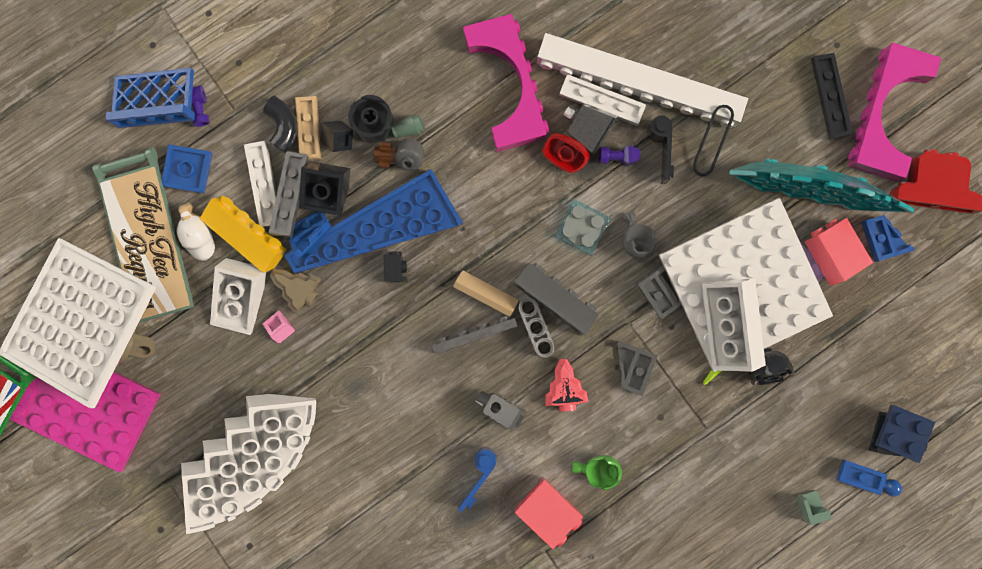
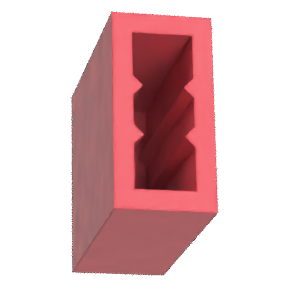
M847 218L839 222L837 219L826 223L824 230L821 227L811 232L812 237L804 241L830 286L846 281L873 263Z
M544 477L514 508V512L552 549L563 545L567 540L566 535L571 530L575 531L581 525V519L583 518L581 512Z

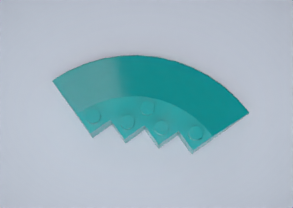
M765 159L764 162H753L732 169L729 172V175L760 192H781L789 198L812 199L818 204L841 205L848 210L914 213V208L867 183V179L831 171L824 165L810 167L778 163L775 159Z

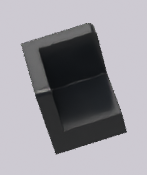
M342 121L322 123V144L332 152L352 150L353 130Z

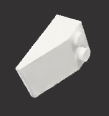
M225 258L215 266L210 325L251 335L265 287L266 272L262 273L252 264Z

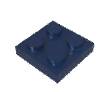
M890 404L875 445L920 463L935 422Z

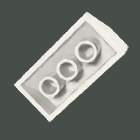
M755 278L731 279L702 284L712 369L753 372L765 366Z

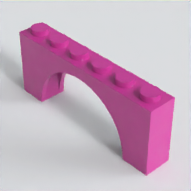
M509 14L464 26L463 32L469 54L484 52L501 57L513 67L521 83L522 96L517 109L506 121L491 128L496 151L501 152L545 140L549 128L547 121L542 120L541 117L543 107L541 100H537L535 96L537 86L535 80H531L529 75L532 69L530 61L525 60L523 54L526 52L524 41L519 40L520 26L518 20L514 21L513 15Z
M892 42L879 53V66L872 76L873 86L869 89L866 96L868 103L860 116L862 123L854 136L856 143L849 153L848 159L850 163L848 167L898 182L907 177L912 158L898 151L886 137L881 120L883 103L888 93L898 84L905 82H921L926 84L936 78L941 57Z

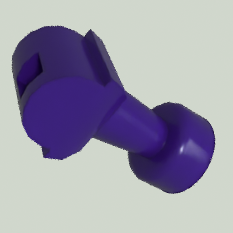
M202 85L194 86L192 91V107L195 112V119L192 121L194 127L210 124L209 116L204 114L203 104L207 103V96Z
M631 145L620 151H610L609 147H600L599 162L607 164L609 160H616L629 167V165H633L638 161L641 154L639 149L631 147Z

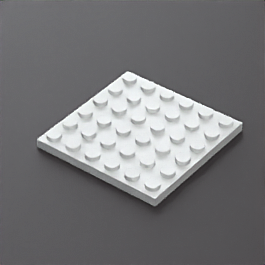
M780 198L765 203L659 254V258L711 369L712 361L702 288L704 283L755 278L763 348H767L833 316Z
M58 238L0 348V355L88 408H95L157 287Z

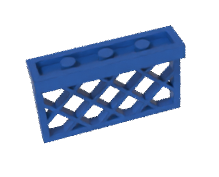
M192 68L115 76L111 112H106V121L117 128L194 121L195 112L191 110L194 70ZM186 75V81L179 86L176 81L181 76ZM167 77L169 80L160 88L157 83L162 78ZM144 80H149L150 83L143 90L138 87ZM122 82H130L131 85L122 92ZM174 84L178 89L169 97L166 92ZM156 87L159 91L150 99L147 94ZM137 89L140 93L131 101L128 96ZM183 93L185 95L184 104H176L174 101ZM164 95L167 100L162 106H157L155 103ZM145 97L148 102L143 108H138L136 105ZM126 99L129 104L124 110H119L120 104Z

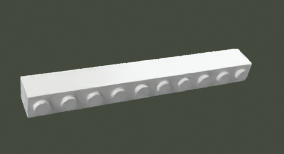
M545 33L537 57V64H540V67L551 70L553 68L559 70L565 76L567 74L574 75L589 83L593 81L599 83L605 89L615 88L624 95L631 96L633 94L646 102H658L664 108H677L683 114H695L705 121H710L716 107L723 104L728 105L734 110V119L730 128L736 127L741 122L748 101L746 97ZM720 108L714 117V121L720 122L721 126L727 128L731 112L727 108Z

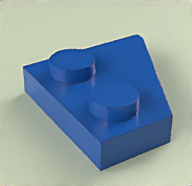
M314 212L295 222L292 238L288 239L297 259L331 227L326 213Z
M885 215L861 222L874 262L914 251V247L911 244L907 245L900 237L902 234L891 225V222Z

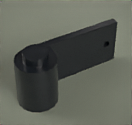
M663 115L654 118L648 126L647 136L654 142L663 143L661 184H666L670 180V176L671 178L674 177V165H671L673 125L671 120Z

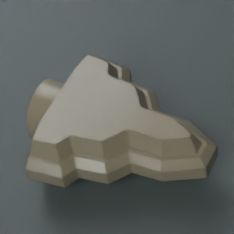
M273 269L270 274L275 286L282 290V297L289 303L288 308L296 314L305 305L311 307L319 297L320 293L316 289L321 278L313 274L307 276L300 272L291 274L286 270Z

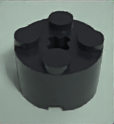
M365 95L354 102L349 109V123L361 140L368 143H378L385 141L391 134L392 127L394 126V117L390 107L382 98L375 95ZM372 116L375 117V120H372V122H368V119H372Z

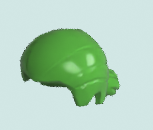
M596 456L590 459L587 464L572 461L571 472L586 474L589 484L594 488H601L602 490L611 489L622 478L621 466L611 456Z

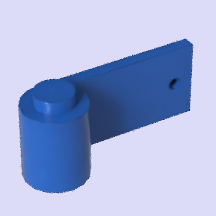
M489 447L480 448L475 455V465L482 474L459 504L458 510L460 512L466 506H468V510L476 501V498L473 496L496 465V454Z

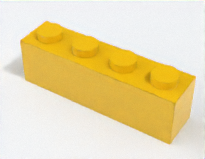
M225 196L211 199L200 217V220L262 273L274 269L287 250L278 239L269 235L264 227L256 224L249 218L246 212L236 207L233 201Z

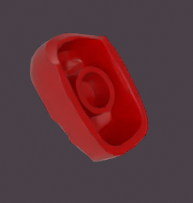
M553 133L542 149L546 159L569 173L584 168L590 158L589 150L576 139L559 133Z

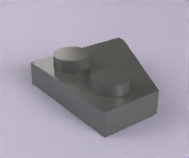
M618 341L622 388L643 396L658 355Z

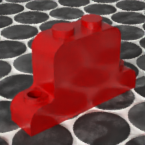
M924 150L923 154L911 160L908 182H899V186L893 188L889 194L912 206L968 214L982 212V195L969 190L971 162L968 158L961 157L959 153L954 152L940 154L937 150Z

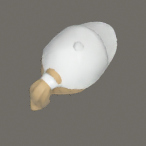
M190 203L183 204L178 208L181 215V220L177 226L179 241L195 259L205 261L213 255L215 250L211 229L200 220L201 216L192 213L193 205Z

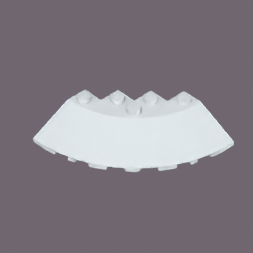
M274 394L246 396L247 416L225 418V438L203 441L204 460L181 463L186 534L204 531L215 527V524L236 519L237 515L246 510L249 512L262 503L261 499L270 490L276 491L284 483L282 479L292 469H295L303 456L302 452L306 444L309 442L316 414V398Z

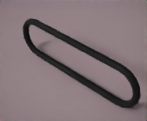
M719 105L713 111L693 162V170L699 176L709 175L715 167L734 119V110L728 105ZM720 108H727L731 112V118L712 166L708 172L700 173L696 169V163L714 117Z

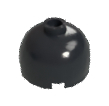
M772 348L764 349L765 366L753 372L749 371L752 385H755L756 381H759V385L773 384L784 381L783 376L789 374V378L795 375L790 359L780 351H772Z

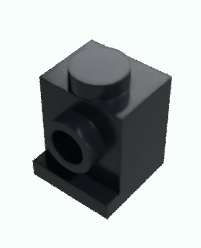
M389 252V255L384 256V282H408V278L406 276L403 277V273H407V261L403 260L402 252Z

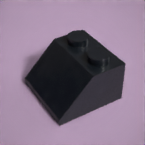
M313 161L306 163L301 167L299 208L341 216L349 190L351 168Z

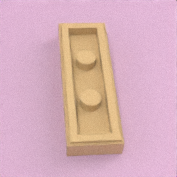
M316 96L295 97L296 119L298 122L299 153L307 154L309 160H321L318 98Z
M465 271L461 272L453 286L509 317L519 301L515 297Z

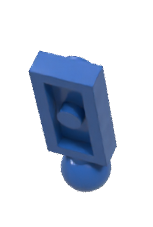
M844 459L842 460L836 480L881 495L883 489L891 497H896L902 492V486L899 481L895 479L886 481L887 474Z

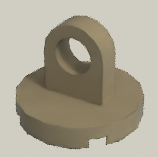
M135 329L118 364H123L128 355L139 358L151 357L155 353V341L149 337L135 334ZM140 346H147V347H149V348H148V349H142V348H139V347H140Z

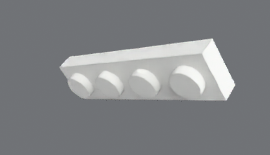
M568 74L559 96L581 105L590 104L618 116V119L638 126L646 104Z
M260 141L245 144L244 148L259 225L264 228L270 227L277 193L267 142Z

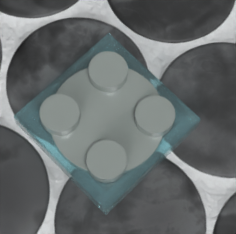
M573 199L554 237L592 256L611 217Z

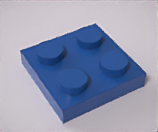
M168 144L162 175L163 186L205 194L213 153Z

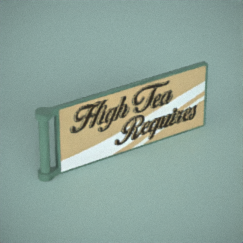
M153 147L146 149L143 153L102 165L99 163L93 165V172L98 180L120 269L157 287L139 323L194 307L165 189L162 184L157 162L158 155ZM146 160L150 163L149 166L105 178L107 172Z

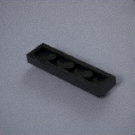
M835 53L814 56L811 62L828 138L832 140L850 136L853 132Z

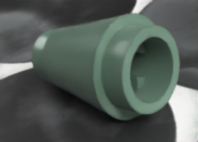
M413 114L394 125L392 131L395 138L420 135L422 131H425L420 115L415 116Z

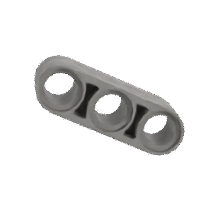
M525 298L520 302L518 311L533 349L538 356L549 357L554 352V344L536 301L532 298ZM525 302L533 304L534 311L531 314L523 312L522 305ZM533 322L541 324L542 330L539 334L531 332L530 325ZM541 342L549 344L550 350L548 353L542 354L539 352L538 345Z

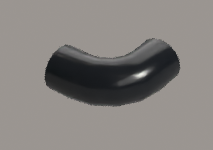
M272 96L266 102L263 113L272 118L276 123V131L269 142L286 153V151L290 150L296 139L298 122L293 110L283 100Z

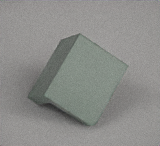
M816 490L796 496L804 522L814 525L832 519L830 511L822 506L819 493Z

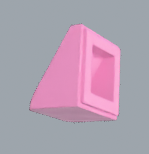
M277 311L262 323L270 337L277 343H281L295 331L281 311Z

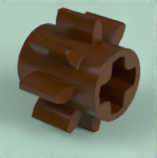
M381 142L380 147L375 146L374 162L379 163L380 168L390 169V164H396L395 155L397 148H391V142Z

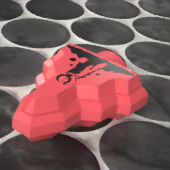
M559 359L555 368V379L550 383V391L545 397V406H558L559 412L576 410V404L588 402L587 392L582 389L580 381L574 378L573 368L568 360Z

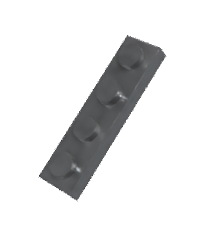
M286 151L269 229L270 235L292 238L299 207L301 167L308 163L309 156L307 154Z
M506 316L497 319L498 324L490 326L489 323L477 326L478 331L469 333V330L456 333L457 338L449 340L448 336L436 340L437 344L433 345L434 352L437 354L517 327L515 318L510 320V317Z

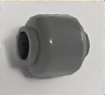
M413 139L401 141L398 144L395 155L396 164L408 171L418 169L422 165L424 148L420 142Z

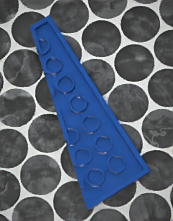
M432 169L330 227L300 258L297 259L293 250L284 254L296 274L457 227L463 224Z

